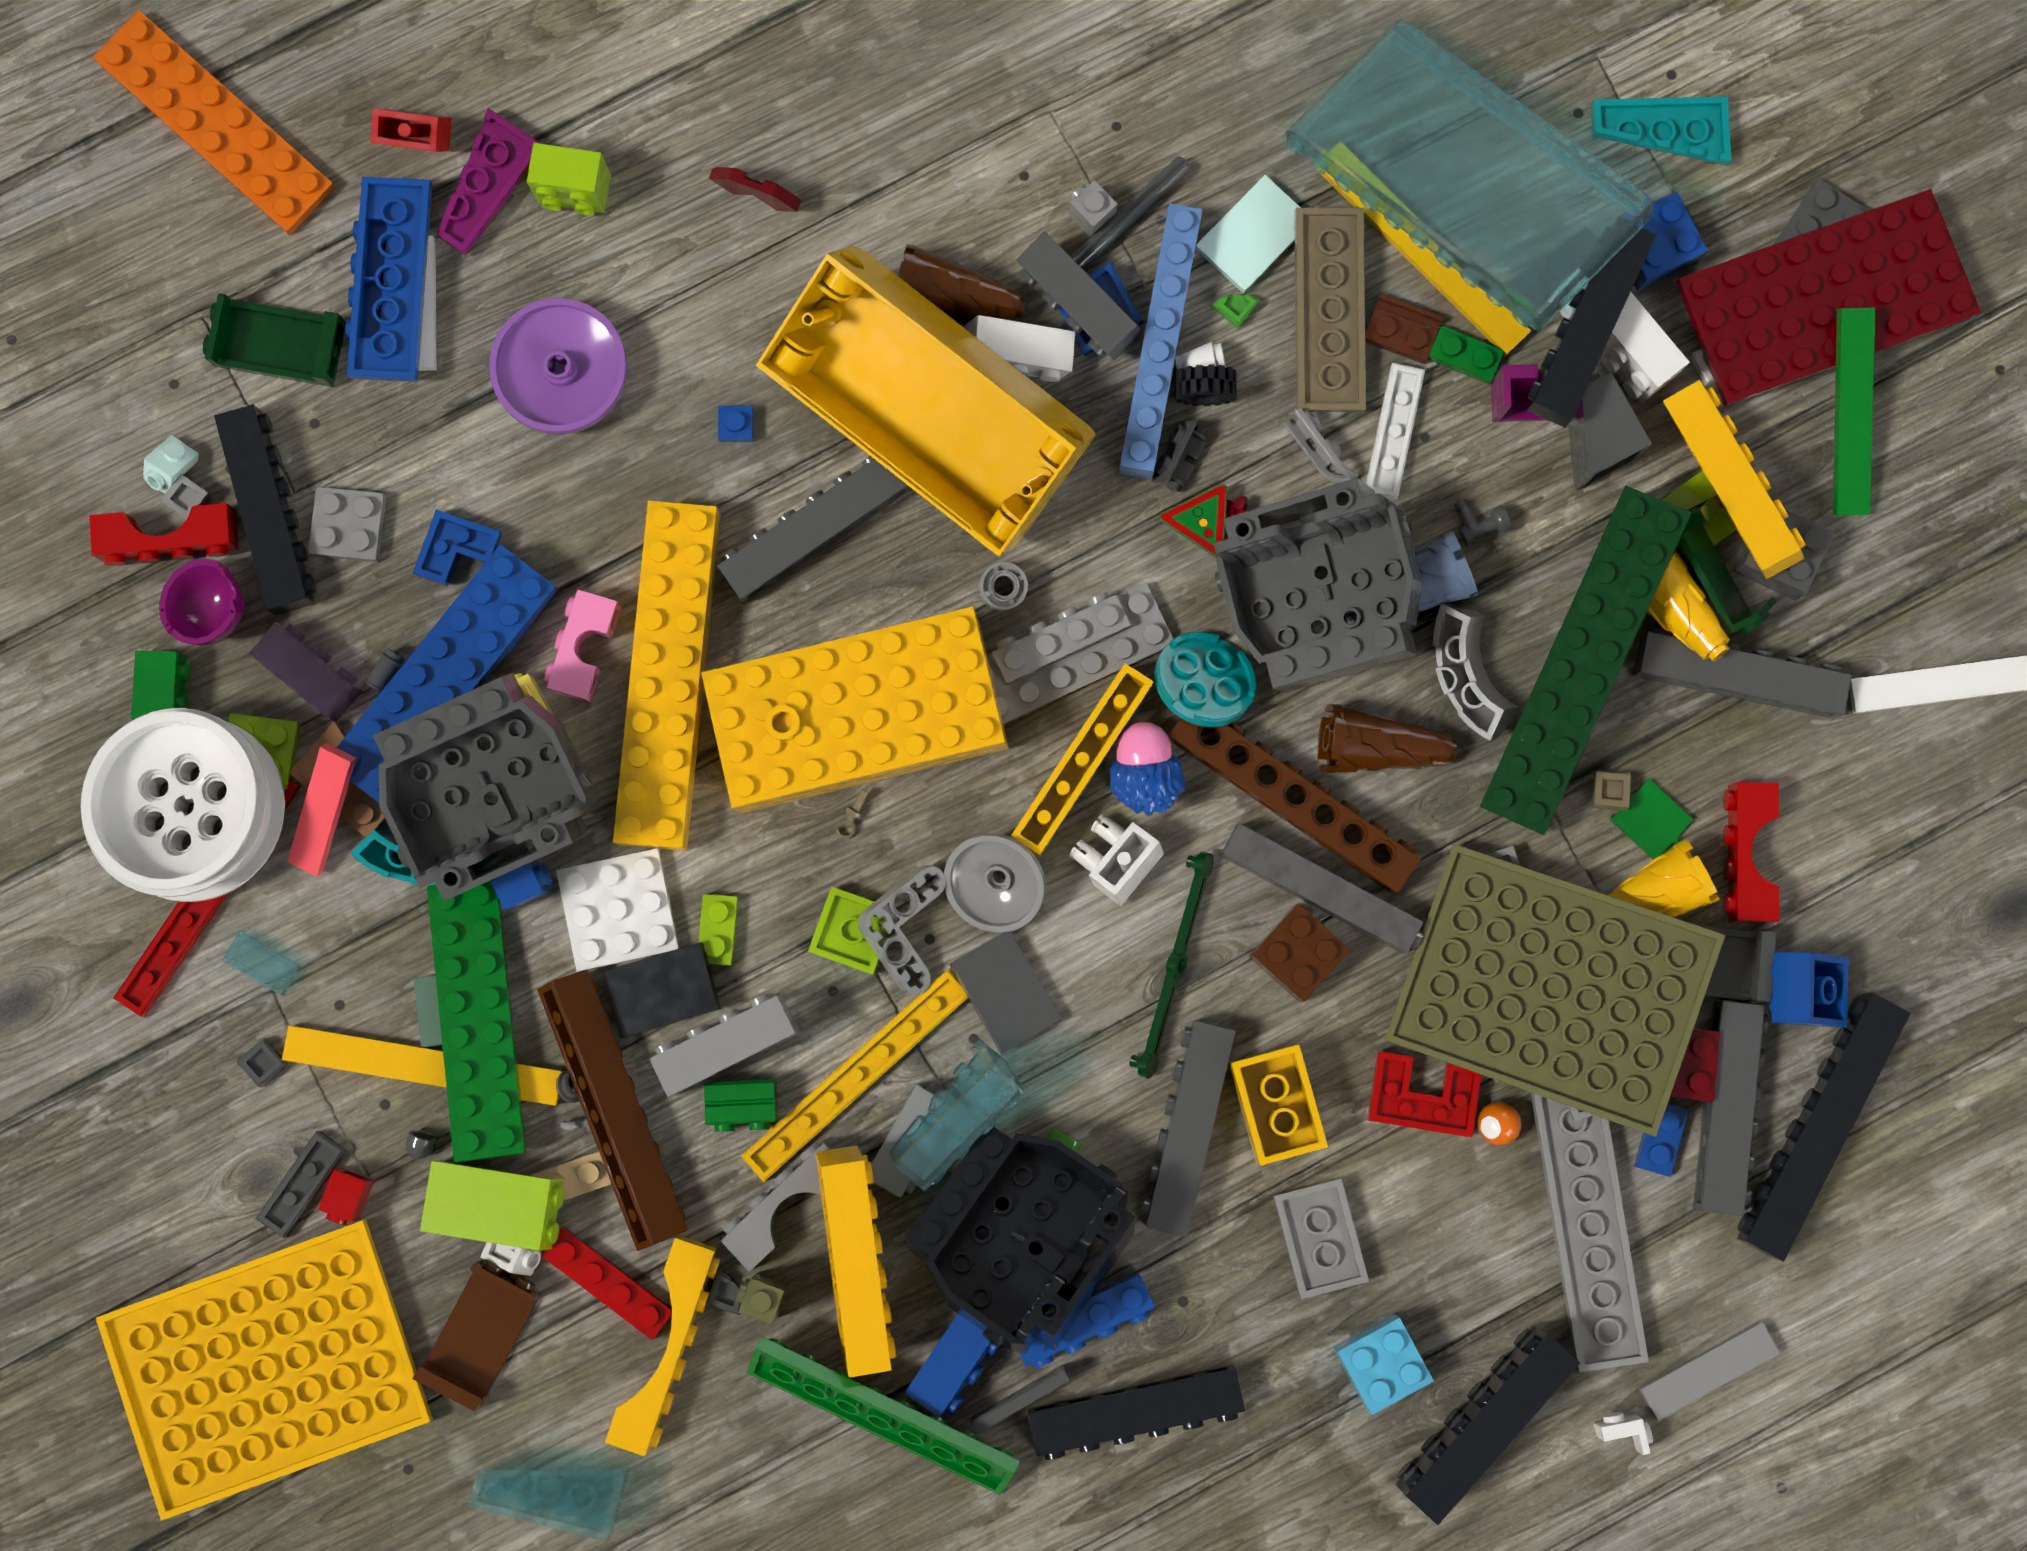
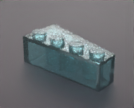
M981 1038L973 1046L977 1053L967 1065L961 1062L953 1071L956 1077L947 1090H938L932 1097L928 1107L929 1113L925 1117L918 1115L889 1151L895 1167L923 1191H926L932 1184H937L941 1181L946 1170L957 1159L963 1158L969 1152L971 1144L981 1134L988 1133L993 1128L996 1119L1006 1109L1015 1106L1024 1092L1010 1064Z
M630 1468L482 1469L477 1471L468 1507L608 1541L612 1538Z

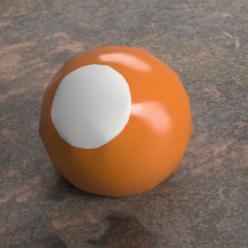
M1502 1101L1486 1105L1479 1113L1477 1120L1478 1131L1482 1138L1495 1146H1504L1513 1142L1520 1134L1522 1127L1518 1111L1512 1105Z

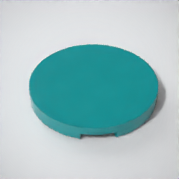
M1201 631L1188 632L1172 639L1157 659L1154 669V680L1161 699L1174 714L1195 725L1220 727L1235 722L1247 711L1256 693V675L1250 660L1242 650L1238 651L1229 643L1219 639L1220 635Z

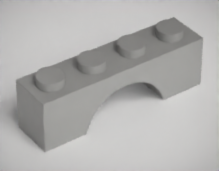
M814 1142L799 1156L804 1161L794 1171L790 1166L774 1180L778 1187L769 1195L765 1191L761 1192L748 1205L752 1211L743 1220L737 1215L723 1229L727 1235L721 1242L749 1272L778 1246L774 1234V1218L782 1202L789 1196L802 1192L821 1195L815 1152L831 1150L832 1148L827 1142H824L821 1146Z

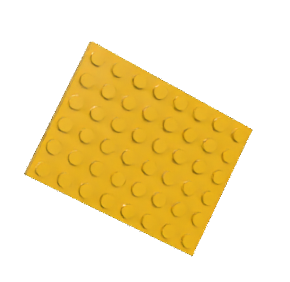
M366 1219L96 1317L161 1521L433 1420L421 1383L412 1379L417 1370Z

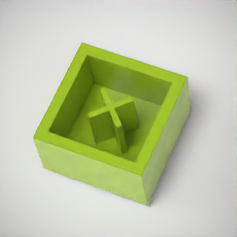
M533 143L527 184L537 202L543 208L553 211H560L562 207L571 208L576 213L586 216H593L595 212L605 214L611 173L601 152Z

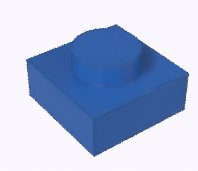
M718 406L719 442H753V406Z

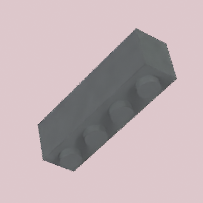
M1046 231L1016 259L1023 267L1019 274L1032 287L1039 283L1046 291L1042 295L1045 301L1055 311L1061 306L1069 314L1065 321L1078 334L1084 330L1092 338L1087 344L1101 358L1107 353L1115 360L1143 332Z

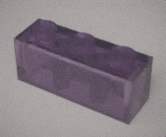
M275 622L249 654L327 719L337 722L362 693V690L354 685L358 679L344 667L336 670L328 662L332 657L319 646L315 645L313 649L303 642L306 636L295 626L289 624L287 627H284Z

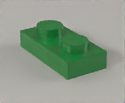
M1441 325L1428 360L1490 385L1504 351Z

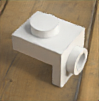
M1613 1412L1603 1415V1421L1594 1422L1596 1436L1602 1441L1606 1442L1632 1436L1636 1451L1642 1455L1650 1454L1649 1444L1653 1443V1436L1648 1422H1643L1641 1417L1635 1414L1624 1416V1412Z

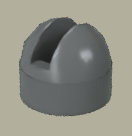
M412 1130L407 1137L406 1150L414 1159H423L432 1153L437 1139L431 1134Z

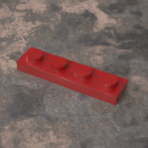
M565 1226L559 1231L556 1242L552 1244V1249L545 1250L541 1255L651 1340L655 1339L672 1316V1308Z

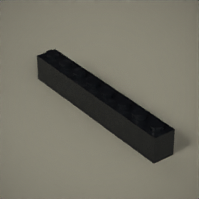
M1875 993L1862 994L1861 997L1857 996L1852 1002L1848 1011L1851 1017L1847 1023V1028H1840L1836 1033L1832 1043L1835 1048L1830 1058L1826 1057L1820 1064L1817 1071L1819 1079L1814 1089L1810 1088L1806 1092L1801 1102V1106L1804 1108L1798 1120L1794 1119L1786 1130L1785 1137L1788 1140L1782 1151L1778 1150L1771 1159L1769 1168L1772 1171L1766 1182L1762 1181L1758 1185L1753 1197L1756 1202L1751 1212H1746L1738 1224V1230L1740 1231L1737 1237L1738 1240L1775 1260L1785 1261L1911 1014Z

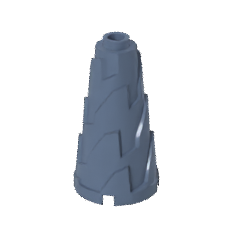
M1453 531L1441 535L1432 543L1415 551L1423 583L1419 611L1440 606L1441 603L1469 599L1478 595L1474 578ZM1355 612L1349 613L1347 615V622L1352 620L1356 622L1357 614Z

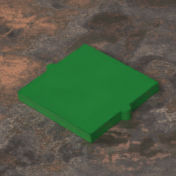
M1647 779L1630 796L1628 811H1618L1610 819L1614 825L1653 860L1662 855L1671 844L1677 843V837L1694 820L1650 779Z

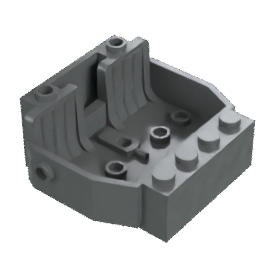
M1354 478L1224 518L1228 539L1214 543L1217 555L1216 563L1219 571L1215 573L1216 584L1219 591L1224 592L1234 633L1258 663L1267 666L1273 689L1289 692L1417 655L1410 627L1416 626L1423 583L1410 537L1413 535L1410 520L1395 503L1381 494H1375L1373 488L1358 478ZM1296 520L1301 521V525L1287 529L1281 526ZM1326 567L1328 575L1325 579L1320 580L1317 575L1318 571ZM1351 612L1357 614V620L1354 624L1347 623V615ZM1317 622H1323L1324 630L1320 634L1314 632V626Z
M513 672L373 735L385 762L379 764L380 809L400 848L397 850L398 857L405 868H410L419 888L435 882L443 901L568 846L588 831L581 815L594 806L595 791L592 787L591 777L585 766H582L563 724L530 695L524 697ZM481 737H487L490 740L491 746L489 749L481 747ZM450 751H454L459 755L458 763H452L449 760L448 754ZM488 792H494L497 795L498 801L496 804H492L487 800ZM545 828L552 829L555 833V838L550 841L546 840L543 837V830ZM528 839H532L535 845L530 850L525 843ZM507 847L511 856L510 859L479 873H474L471 865Z

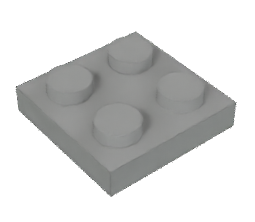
M316 487L308 554L317 557L379 562L387 496L384 493Z

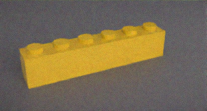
M1698 380L1663 400L1667 412L1766 580L1802 561L1804 556L1801 548L1806 546L1796 527L1791 530L1787 527L1784 519L1789 516L1780 500L1777 499L1772 502L1767 491L1771 489V486L1762 470L1757 473L1753 470L1750 462L1755 459L1745 442L1738 445L1733 435L1738 431L1730 416L1727 414L1722 417L1716 408L1721 405V402L1713 388L1705 389L1701 381Z
M1124 663L1011 834V838L1021 842L1036 857L1040 858L1110 752L1117 738L1152 688L1154 681Z

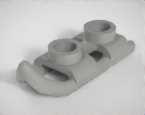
M1300 407L1294 411L1295 416L1298 418L1295 424L1290 419L1283 423L1317 470L1326 479L1341 483L1358 477L1357 472L1349 469L1339 459L1341 456L1339 445L1333 440L1324 439L1320 434L1321 424L1315 414L1304 412ZM1309 438H1311L1318 447L1315 451H1313L1307 443V440ZM1332 464L1344 475L1334 474L1327 467Z

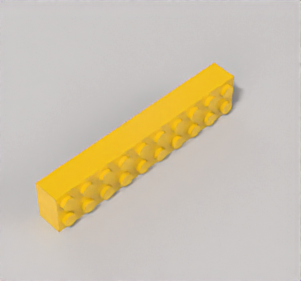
M648 501L613 843L620 846L687 851L704 688L701 672H705L721 518V514L716 506Z

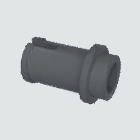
M386 648L384 653L379 652L380 659L364 681L365 684L380 693L390 682L398 668L402 667V662L405 659L389 648Z

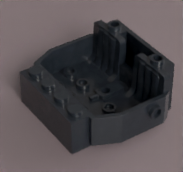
M988 1123L910 1232L906 1241L909 1251L925 1261L927 1270L948 1307L982 1330V1335L997 1347L1003 1345L1012 1352L1027 1353L1037 1339L1055 1351L1133 1237L1136 1216L1125 1209L1127 1207L1128 1191L1116 1180L1117 1175L1110 1168L1103 1164H1100L1098 1167L1058 1140L1015 1133L1011 1139ZM1006 1200L1009 1203L1008 1209L1004 1211L998 1210L996 1208L997 1202ZM979 1229H986L989 1232V1236L984 1240H980L976 1237V1232ZM1097 1238H1099L1108 1245L1089 1273L1086 1274L1082 1269ZM1034 1244H1039L1043 1251L1039 1255H1033L1030 1253L1029 1248ZM1072 1286L1076 1289V1292L1068 1302L1059 1295ZM1053 1305L1056 1308L1055 1315L1046 1317V1312Z

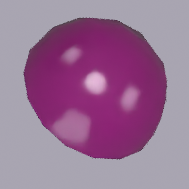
M204 558L187 562L174 571L164 585L159 601L160 620L166 632L181 643L198 646L218 643L232 633L242 619L245 608L243 594L234 575L219 561Z

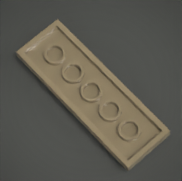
M1296 207L1294 211L1296 410L1301 407L1304 412H1364L1366 410L1364 208Z

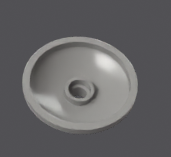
M983 833L972 836L960 843L946 862L944 875L946 877L945 893L957 914L976 928L995 933L1014 931L1029 923L1042 906L1046 889L1042 867L1035 855L1014 838L997 833ZM996 871L1004 872L1006 878L999 877Z

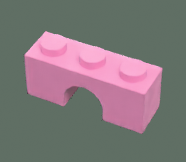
M578 589L575 598L570 597L565 610V616L569 617L565 630L560 629L555 641V649L558 650L555 662H550L545 672L544 681L548 682L546 688L551 692L592 703L601 670L596 666L582 662L580 648L582 643L591 636L599 635L612 639L622 608L617 601Z

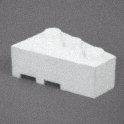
M981 315L976 316L964 326L967 331L1025 376L1040 377L1043 381L1057 382L1072 372L1075 331Z

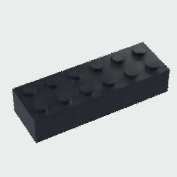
M1535 1326L1531 1330L1528 1328L1523 1330L1514 1341L1516 1346L1508 1356L1502 1355L1492 1365L1490 1370L1493 1373L1485 1383L1479 1381L1469 1391L1467 1397L1470 1400L1461 1410L1455 1408L1444 1421L1446 1427L1438 1436L1435 1434L1431 1435L1424 1442L1420 1449L1423 1453L1414 1463L1412 1461L1407 1462L1398 1472L1397 1477L1399 1480L1395 1485L1435 1524L1439 1525L1580 1364L1573 1355L1547 1332Z

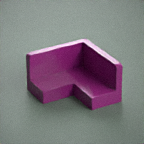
M1538 364L1503 365L1491 382L1492 422L1549 421L1527 411L1532 401L1527 398L1528 392L1534 380L1538 379L1541 381L1544 373H1538Z

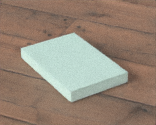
M1264 175L1196 244L1195 249L1244 294L1295 242L1294 211L1296 207H1301Z

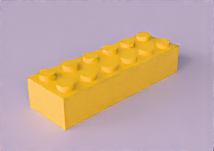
M857 1145L815 1152L842 1358L848 1377L891 1371L890 1359L896 1358V1350L890 1328L885 1325L892 1323L885 1292L881 1293V1289L887 1288V1280L881 1259L877 1258L876 1255L882 1254L883 1251L880 1232H877L876 1224H872V1219H878L876 1199L873 1197L872 1190H868L867 1184H873L871 1163L868 1162L867 1155H861Z

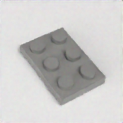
M1342 1178L1273 1195L1300 1299L1369 1282Z

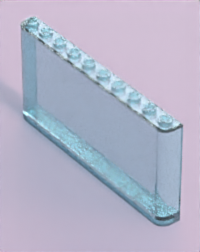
M1398 19L1286 131V144L1296 155L1303 154L1317 171L1322 174L1325 172L1330 174L1345 192L1351 190L1359 196L1360 201L1366 208L1371 211L1375 209L1384 215L1385 220L1391 227L1396 230L1400 228L1409 234L1410 239L1415 245L1421 249L1425 247L1429 249L1444 267H1453L1469 286L1474 288L1478 286L1486 292L1488 299L1494 305L1506 307L1512 312L1513 317L1518 323L1524 327L1531 326L1537 332H1540L1654 216L1653 202L1642 189L1403 19Z

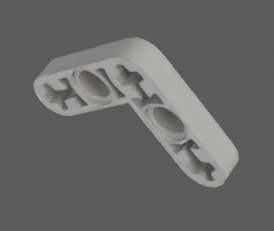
M925 865L914 870L867 907L858 919V928L897 986L902 991L913 995L926 991L931 982V975L899 927L944 891L946 877L939 868ZM925 874L935 877L931 881L932 888L922 887L917 892L910 888V885L915 888L921 887L926 882ZM900 893H906L910 899L909 907L903 912H898L894 906L895 898ZM872 916L881 918L882 920L878 923L879 927L884 933L890 935L883 937L878 930L869 929L873 924L870 918ZM898 941L902 946V954L898 959L891 961L887 956V947L890 943ZM906 965L910 971L919 973L916 977L917 985L907 984L911 979L910 975L905 969L899 967Z

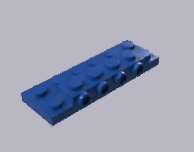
M362 177L359 221L355 220L353 225V237L357 241L356 253L351 255L350 262L351 272L354 274V286L349 287L348 303L352 307L351 319H347L345 326L346 338L349 340L347 376L350 379L418 382L433 185L430 180Z

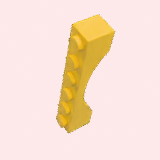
M682 1236L674 1238L663 1271L669 1287L672 1305L671 1332L667 1349L659 1367L648 1383L636 1395L616 1408L605 1443L642 1456H646L651 1448L657 1449L663 1433V1428L658 1427L662 1413L665 1415L669 1414L675 1398V1394L670 1393L673 1381H680L687 1361L681 1359L685 1346H692L698 1330V1326L693 1325L697 1312H704L710 1293L704 1291L708 1278L715 1279L721 1263V1259L716 1257L718 1248Z

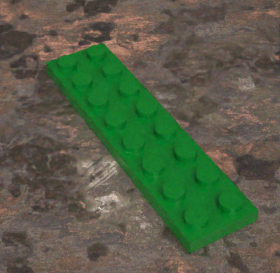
M491 881L446 901H443L436 885L427 886L454 1163L527 1154L500 900Z
M761 1336L747 1370L748 1374L981 1487L1001 1495L1016 1472L1020 1461L1013 1458V1455L1008 1450L1001 1447L992 1448L980 1442V1438L971 1432H959L949 1427L948 1423L940 1417H928L916 1411V1408L909 1402L903 1400L895 1401L884 1396L883 1391L873 1385L864 1386L852 1380V1377L849 1378L848 1374L842 1370L828 1369L820 1365V1362L811 1355H799L789 1350L787 1345L778 1339L770 1338L768 1340Z

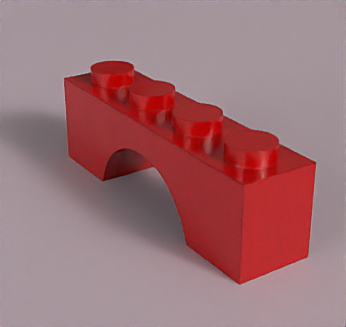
M227 503L192 506L186 521L174 532L162 536L144 534L136 520L124 512L89 515L91 556L101 560L107 566L125 565V560L138 559V562L154 563L159 562L160 557L172 556L176 560H188L194 558L196 553H206L210 557H221L228 555L230 550H239L236 509Z
M1736 782L1730 784L1723 796V807L1725 811H1728V825L1724 826L1723 831L1724 844L1728 845V859H1725L1723 866L1724 878L1728 880V894H1725L1723 901L1724 913L1728 914V922H1780L1779 886L1768 882L1759 874L1753 863L1751 852L1754 837L1759 829L1769 821L1779 818V783Z

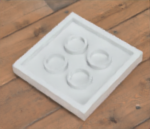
M658 848L556 870L576 972L655 956L680 948L661 854Z

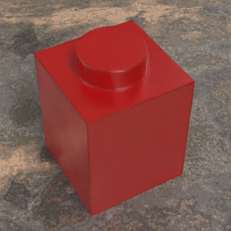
M344 1168L333 1169L318 1210L327 1213L326 1219L341 1225H346L347 1221L359 1220L374 1180Z

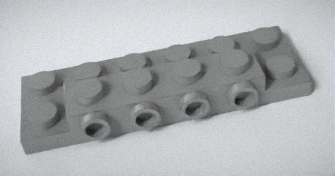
M1147 583L1141 584L1118 596L1108 597L1106 592L1099 594L1088 601L1090 605L1088 608L1078 612L1076 607H1072L1057 615L1058 622L1049 626L1046 625L1045 621L1037 623L1026 630L1028 636L1017 641L1014 636H1010L996 643L997 650L993 651L987 658L1003 725L1119 672L1124 663L1131 666L1161 652L1171 642L1173 637Z

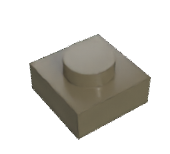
M1596 771L1594 774L1592 808L1628 811L1630 806L1631 774Z

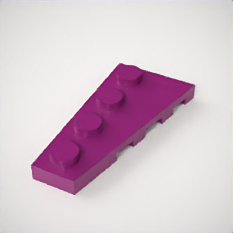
M487 108L483 118L485 121L482 129L476 135L473 142V150L467 165H464L459 176L460 182L456 192L452 194L436 232L441 240L467 256L528 173L533 143H539L489 108Z

